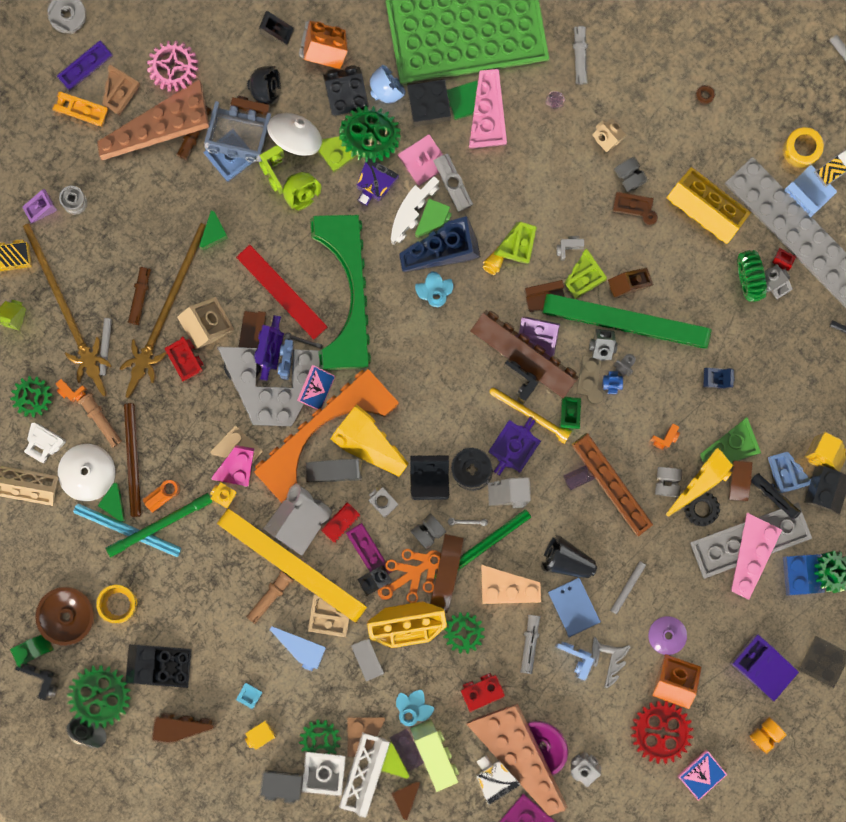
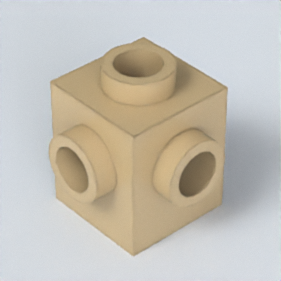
M613 118L607 122L605 120L601 121L596 126L597 130L592 134L596 142L606 152L616 147L627 136Z

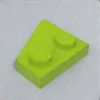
M517 222L496 249L494 255L529 264L537 226Z

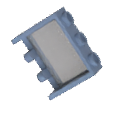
M215 101L204 142L205 150L212 154L222 153L231 158L240 157L249 162H260L259 155L264 150L268 135L267 125L271 119V113H267L266 118L256 116V111L249 110L248 114L238 112L236 106H230V110L221 109L219 102Z

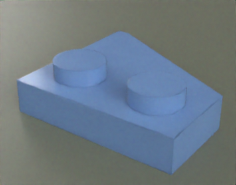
M789 452L768 457L776 487L780 493L810 485L811 479L804 473V469L794 461Z

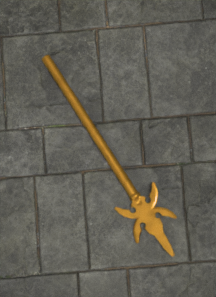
M25 224L22 227L77 343L78 355H81V358L78 359L77 356L65 352L68 359L75 363H81L77 370V381L81 383L84 374L83 369L86 367L87 370L85 372L93 379L100 393L106 396L105 387L100 376L99 365H96V362L99 361L100 364L112 367V365L106 359L96 356L100 349L99 337H96L92 347L93 352L91 353V348L86 347V343H84L30 224Z
M200 223L145 348L140 349L141 353L138 354L139 349L136 341L132 339L131 350L135 358L127 360L119 368L123 370L131 367L133 363L136 364L131 370V380L126 391V398L131 396L139 380L144 377L146 368H148L151 383L155 381V372L151 364L160 362L167 353L163 352L155 356L154 359H151V356L154 355L152 350L202 239L206 227L204 223Z

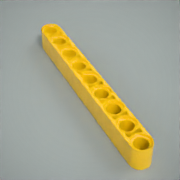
M229 508L226 509L216 523L355 623H357L367 607Z

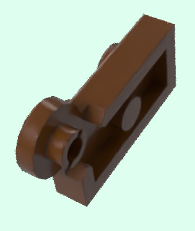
M621 192L615 193L612 212L641 216L646 225H653L658 219L657 213L652 210L654 198Z

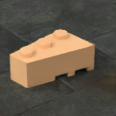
M481 565L482 604L541 602L540 582Z

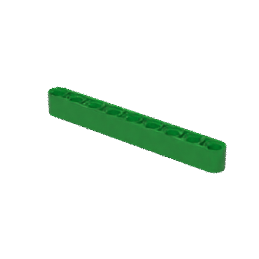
M546 294L542 311L543 314L704 349H708L712 329L552 294Z

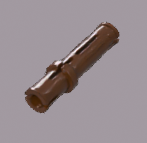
M206 106L207 116H209L212 109ZM201 130L183 136L182 145L178 153H176L179 158L188 159L193 146L197 144L196 140Z
M139 267L137 282L134 283L135 292L127 323L140 325L141 313L146 291L149 290L148 282L152 269Z

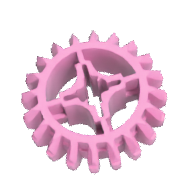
M176 40L174 45L167 41V46L165 47L163 43H160V50L154 47L156 55L153 53L149 55L153 60L147 61V64L151 66L147 70L149 73H152L150 78L151 80L155 79L154 84L156 86L161 83L160 88L162 90L167 86L169 92L172 91V87L178 92V86L186 89L184 83L192 84L189 78L196 79V75L193 72H198L199 70L195 66L198 64V60L194 59L196 54L191 53V47L185 49V43H181L179 46ZM171 53L168 59L161 60L166 54ZM178 53L186 57L188 65L178 61ZM174 60H175L176 66L173 67L172 72H171L170 66L173 65ZM158 67L168 71V79L158 73ZM185 72L182 77L175 79L178 73Z

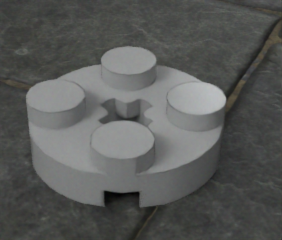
M52 0L47 10L48 18L51 25L57 31L72 34L83 26L86 20V10L81 0ZM68 9L71 10V11H70L71 16H70V17H67V18H64V15H63L62 12H63V11H66V12H67Z

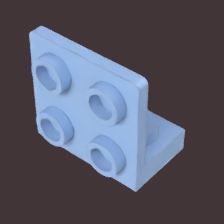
M812 165L784 190L786 193H789L790 197L810 217L837 193L831 184L824 187L814 173L816 169Z
M566 642L556 643V648L583 659L582 662L578 661L574 672L577 673V678L585 681L594 661L591 658V653L579 649L578 652L572 650L573 645Z

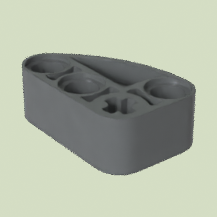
M361 459L306 463V482L362 480Z

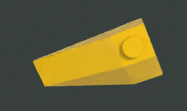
M356 405L337 428L330 440L344 451L399 477L409 463L398 449L390 445L385 437L387 435L384 431L380 432L374 423L376 421L373 417Z

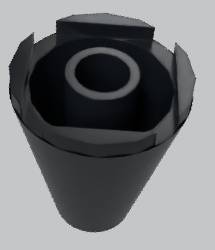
M555 535L556 538L550 540L544 553L546 562L541 564L543 571L581 578H590L595 575L597 571L595 560L559 535Z

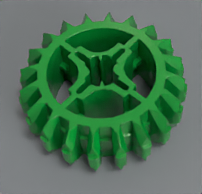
M755 250L744 251L738 255L737 259L743 294L749 302L760 301L766 297L767 293L761 257Z

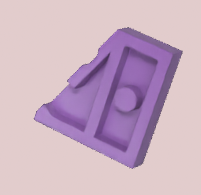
M523 316L521 318L519 334H525L530 338L531 343L535 346L536 344L542 346L546 350V354L554 356L560 324Z

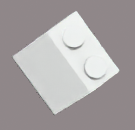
M306 752L302 792L341 796L345 756Z

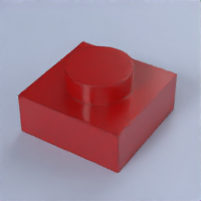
M779 248L772 263L778 264L781 269L789 271L793 266L796 256Z

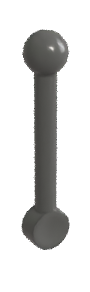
M289 332L284 335L287 340L293 339L320 349L323 347L322 344L292 336Z

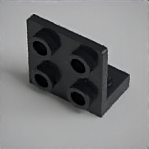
M506 361L504 368L526 383L517 392L519 396L517 401L524 405L538 385L537 378L530 372L524 373L521 371V366L515 361Z

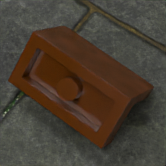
M563 280L525 288L524 292L529 312L543 310L546 294L565 297Z
M244 311L238 347L258 349L259 332L262 330L263 325L266 324V312Z

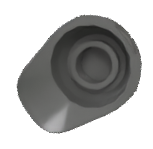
M73 716L66 726L69 738L78 745L100 748L106 742L107 735L105 730L100 725L96 729L95 723L88 727V721L80 724L81 717L75 719V716Z

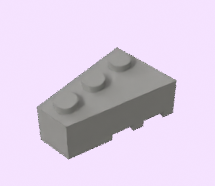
M510 478L501 480V482L488 483L489 506L512 505L513 508H524L530 502L529 478Z

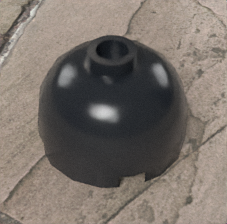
M275 66L259 67L254 70L250 79H248L247 88L255 100L265 104L277 103L280 95H276L277 88L281 90V78L278 69H274Z

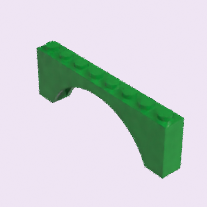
M359 215L313 216L310 219L311 238L326 246L336 256L346 273L350 288V308L345 325L328 346L318 351L319 368L322 370L365 369L371 363V355L367 350L370 337L366 333L368 315L365 314V307H367V297L364 296L366 279L362 273V269L365 267L364 258L361 257V250H363V239H360L362 221L359 220Z

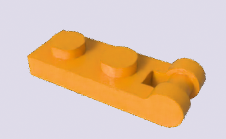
M58 92V100L52 108L53 111L103 127L109 110L107 107ZM65 101L69 102L68 108L63 107Z

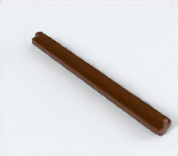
M133 403L124 404L130 516L140 517L141 503L135 405Z

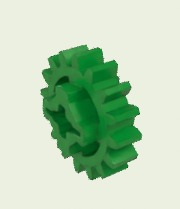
M28 376V381L22 378L21 385L15 383L17 390H11L15 394V397H11V400L16 401L13 408L19 407L18 413L24 412V416L27 418L30 414L33 418H36V413L43 416L42 410L49 411L47 404H53L49 400L50 397H53V394L48 393L51 387H45L47 382L45 380L40 382V378L37 376L35 380ZM30 385H38L41 388L35 390ZM24 390L23 396L20 398V393ZM30 392L36 395L34 396V402L29 399ZM44 396V401H43V403H42V405H41V404H40V401H41V398ZM32 405L34 409L29 410L23 406Z
M836 551L823 553L822 557L817 558L819 563L814 565L818 568V571L814 572L819 577L816 579V582L821 581L820 587L826 588V592L838 593L845 591L846 556L842 557V552L836 553Z
M459 612L458 618L452 615L453 621L447 620L446 622L449 627L444 629L448 631V634L443 636L449 639L446 644H452L453 651L458 648L459 654L463 650L469 654L470 648L476 651L475 645H482L479 639L485 638L484 635H481L485 628L479 627L482 621L476 622V615L470 618L469 612L466 613V616ZM465 620L471 621L475 627L470 628L467 626ZM458 622L459 627L457 630L451 632L453 625ZM463 627H465V630H473V632L467 634L465 639H463V636L455 635L461 632ZM477 634L475 641L470 644L469 639L471 636ZM453 638L460 639L463 646L456 644Z
M317 719L315 725L312 721L309 722L310 728L304 726L303 729L306 733H300V736L304 739L299 741V744H304V747L301 749L302 752L315 753L317 749H325L327 752L322 754H337L335 747L340 748L341 745L337 741L341 740V737H336L339 729L333 730V723L328 726L327 720L321 724L320 720ZM318 727L325 728L323 732H316L313 729ZM326 733L323 740L325 744H319L314 748L317 742L315 737H321ZM330 733L333 736V745L328 742ZM308 736L312 739V746L310 748L307 743Z

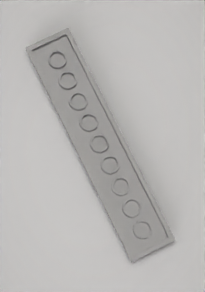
M752 157L725 182V185L846 308V252Z

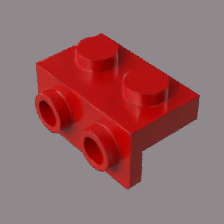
M182 336L180 340L164 348L182 382L203 372L201 367L204 364L199 355L195 357L192 352L195 348L190 339L186 340Z

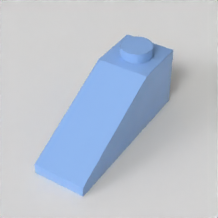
M271 626L270 631L296 660L303 664L302 668L313 671L314 668L318 669L326 647Z

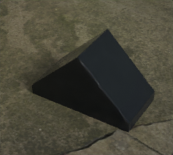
M269 11L265 12L259 26L260 35L284 45H288L294 27Z

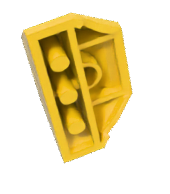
M423 601L384 608L367 621L370 640L389 648L430 642L441 630L447 627L444 609Z

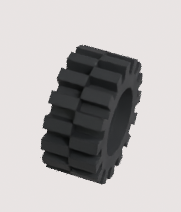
M706 492L685 506V516L689 519L690 523L696 526L710 525L719 517L720 503H718L717 498L712 493ZM700 501L706 502L709 505V513L706 516H699L695 512V506Z

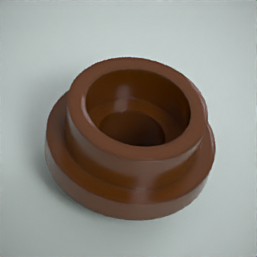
M709 85L700 86L696 92V98L702 104H709L715 98V91ZM707 92L709 97L704 98L702 93Z

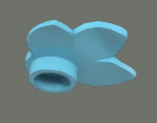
M431 271L427 275L425 283L416 284L415 289L417 295L421 299L428 300L431 306L441 307L445 304L446 297L453 291L452 279L443 281L437 272ZM435 295H439V296H440L439 299H434L433 297H434Z
M422 690L414 691L409 697L403 693L398 695L396 707L400 711L399 719L403 725L412 726L417 721H426L432 715L434 707L424 704L425 697ZM406 713L413 715L411 720L405 718Z

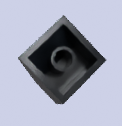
M815 466L804 503L840 515L846 496V475L825 466Z

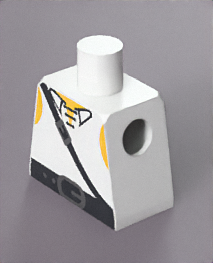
M487 755L477 760L482 771L476 774L489 805L520 786L519 782L499 760L492 764Z

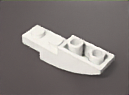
M434 176L421 190L415 185L402 202L392 228L391 243L393 245L396 242L401 243L407 236L405 232L409 228L413 229L419 223V213L415 210H421L427 203L425 199L429 195L434 196L439 190V180Z

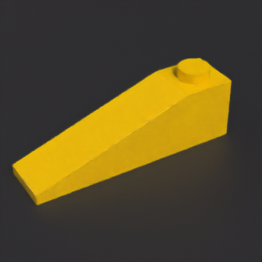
M718 448L666 515L668 517L718 485L722 480L726 482L732 474L730 469L733 465Z

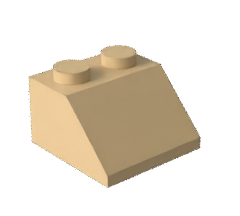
M216 297L192 305L177 316L196 350L213 343L234 330Z

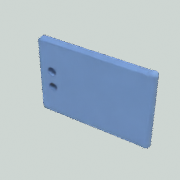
M579 577L548 592L568 637L601 622Z

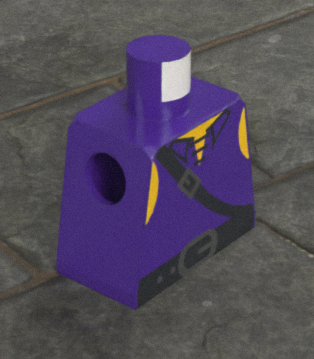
M369 158L368 162H365L356 185L357 189L362 191L357 201L365 206L369 204L372 198L381 201L398 181L399 174L376 161L373 163L372 159Z

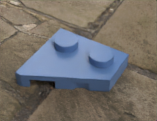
M285 339V344H281L280 355L283 357L282 363H279L278 374H280L282 380H289L293 340Z

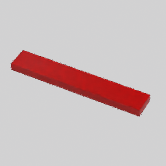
M250 244L236 256L242 265L313 340L318 338L328 328Z

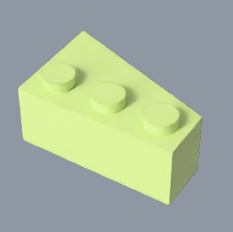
M432 719L411 727L412 735L436 791L458 783L456 778L459 775L455 764H450L449 759L452 756L448 747H443L441 742L445 740L441 731H436Z

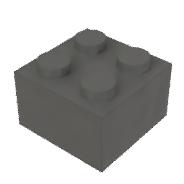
M264 770L260 796H264V800L276 801L277 798H282L286 803H295L296 800L301 798L304 774Z

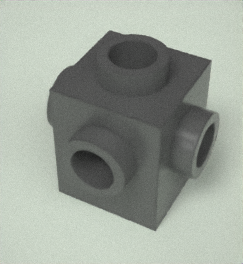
M595 329L594 339H590L589 350H592L593 358L601 361L612 360L613 353L617 352L618 346L615 331Z

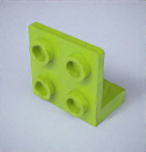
M276 145L259 155L261 159L259 164L264 175L268 174L270 176L268 180L274 192L278 190L281 195L283 193L282 186L270 167L271 165L273 167L278 166L283 162L282 159L285 158L283 149Z

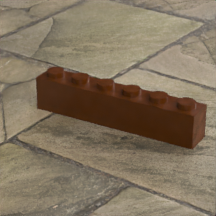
M491 310L484 311L470 332L510 361L513 360L518 363L521 369L533 374L537 378L536 380L564 399L579 378L576 375L577 372L570 367H564L560 364L561 361L557 357L546 354V350L538 344L535 346L525 334L517 333L513 325L508 322H502L498 319L499 316Z

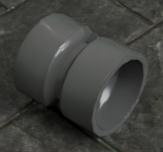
M632 157L614 168L619 179H623L622 184L627 192L635 190L649 180L644 171L639 170L640 164L636 157Z
M430 513L423 519L422 525L418 524L410 532L427 550L434 543L435 538L439 539L447 531Z

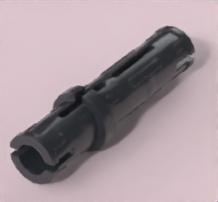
M757 473L752 478L751 483L763 492L762 495L770 498L792 520H795L802 511L782 495L773 483L770 484L763 478L760 473Z

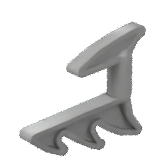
M595 637L593 638L592 645L593 665L597 666L600 652L611 654L605 688H608L618 680V675L614 677L612 675L625 666L626 661L619 664L617 662L627 654L630 645L613 647L601 644Z

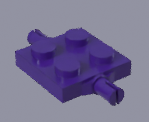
M273 315L272 325H263L262 330L259 332V345L255 351V363L262 367L261 380L268 381L270 370H277L284 333L279 328L280 316Z
M529 417L524 426L516 425L509 420L489 449L488 453L499 461V464L493 471L500 476L505 467H510L520 473L540 444L541 440L534 437L530 432L536 421L533 420L528 426L532 418Z

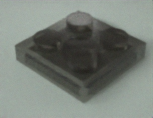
M815 636L798 671L834 688L846 665V651Z

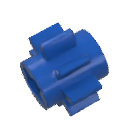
M609 371L608 375H603V390H608V394H618V390L623 389V376H618V371Z

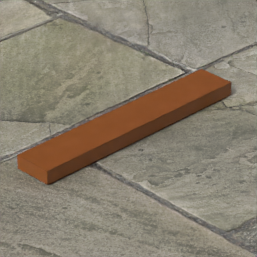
M585 433L572 443V447L636 536H640L649 529L653 523L590 435Z

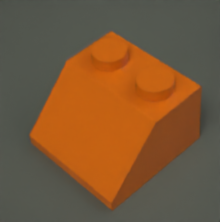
M665 654L652 696L689 709L697 693L702 667Z

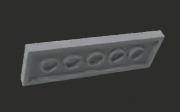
M795 503L794 505L801 510L799 503ZM782 509L758 517L782 529L772 553L812 539L802 512L795 520H792ZM745 522L690 542L703 579L736 567Z

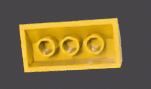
M690 167L667 197L673 205L678 206L689 217L695 219L703 228L708 229L726 244H728L751 214L748 209L692 167Z

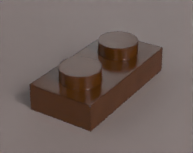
M244 96L232 97L231 106H236L238 110L246 112L254 110L256 114L267 116V113H270V105L257 100L256 102L249 101Z

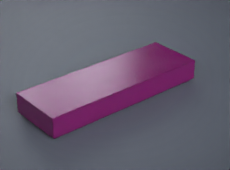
M362 523L346 532L369 572L381 565L385 567V559Z

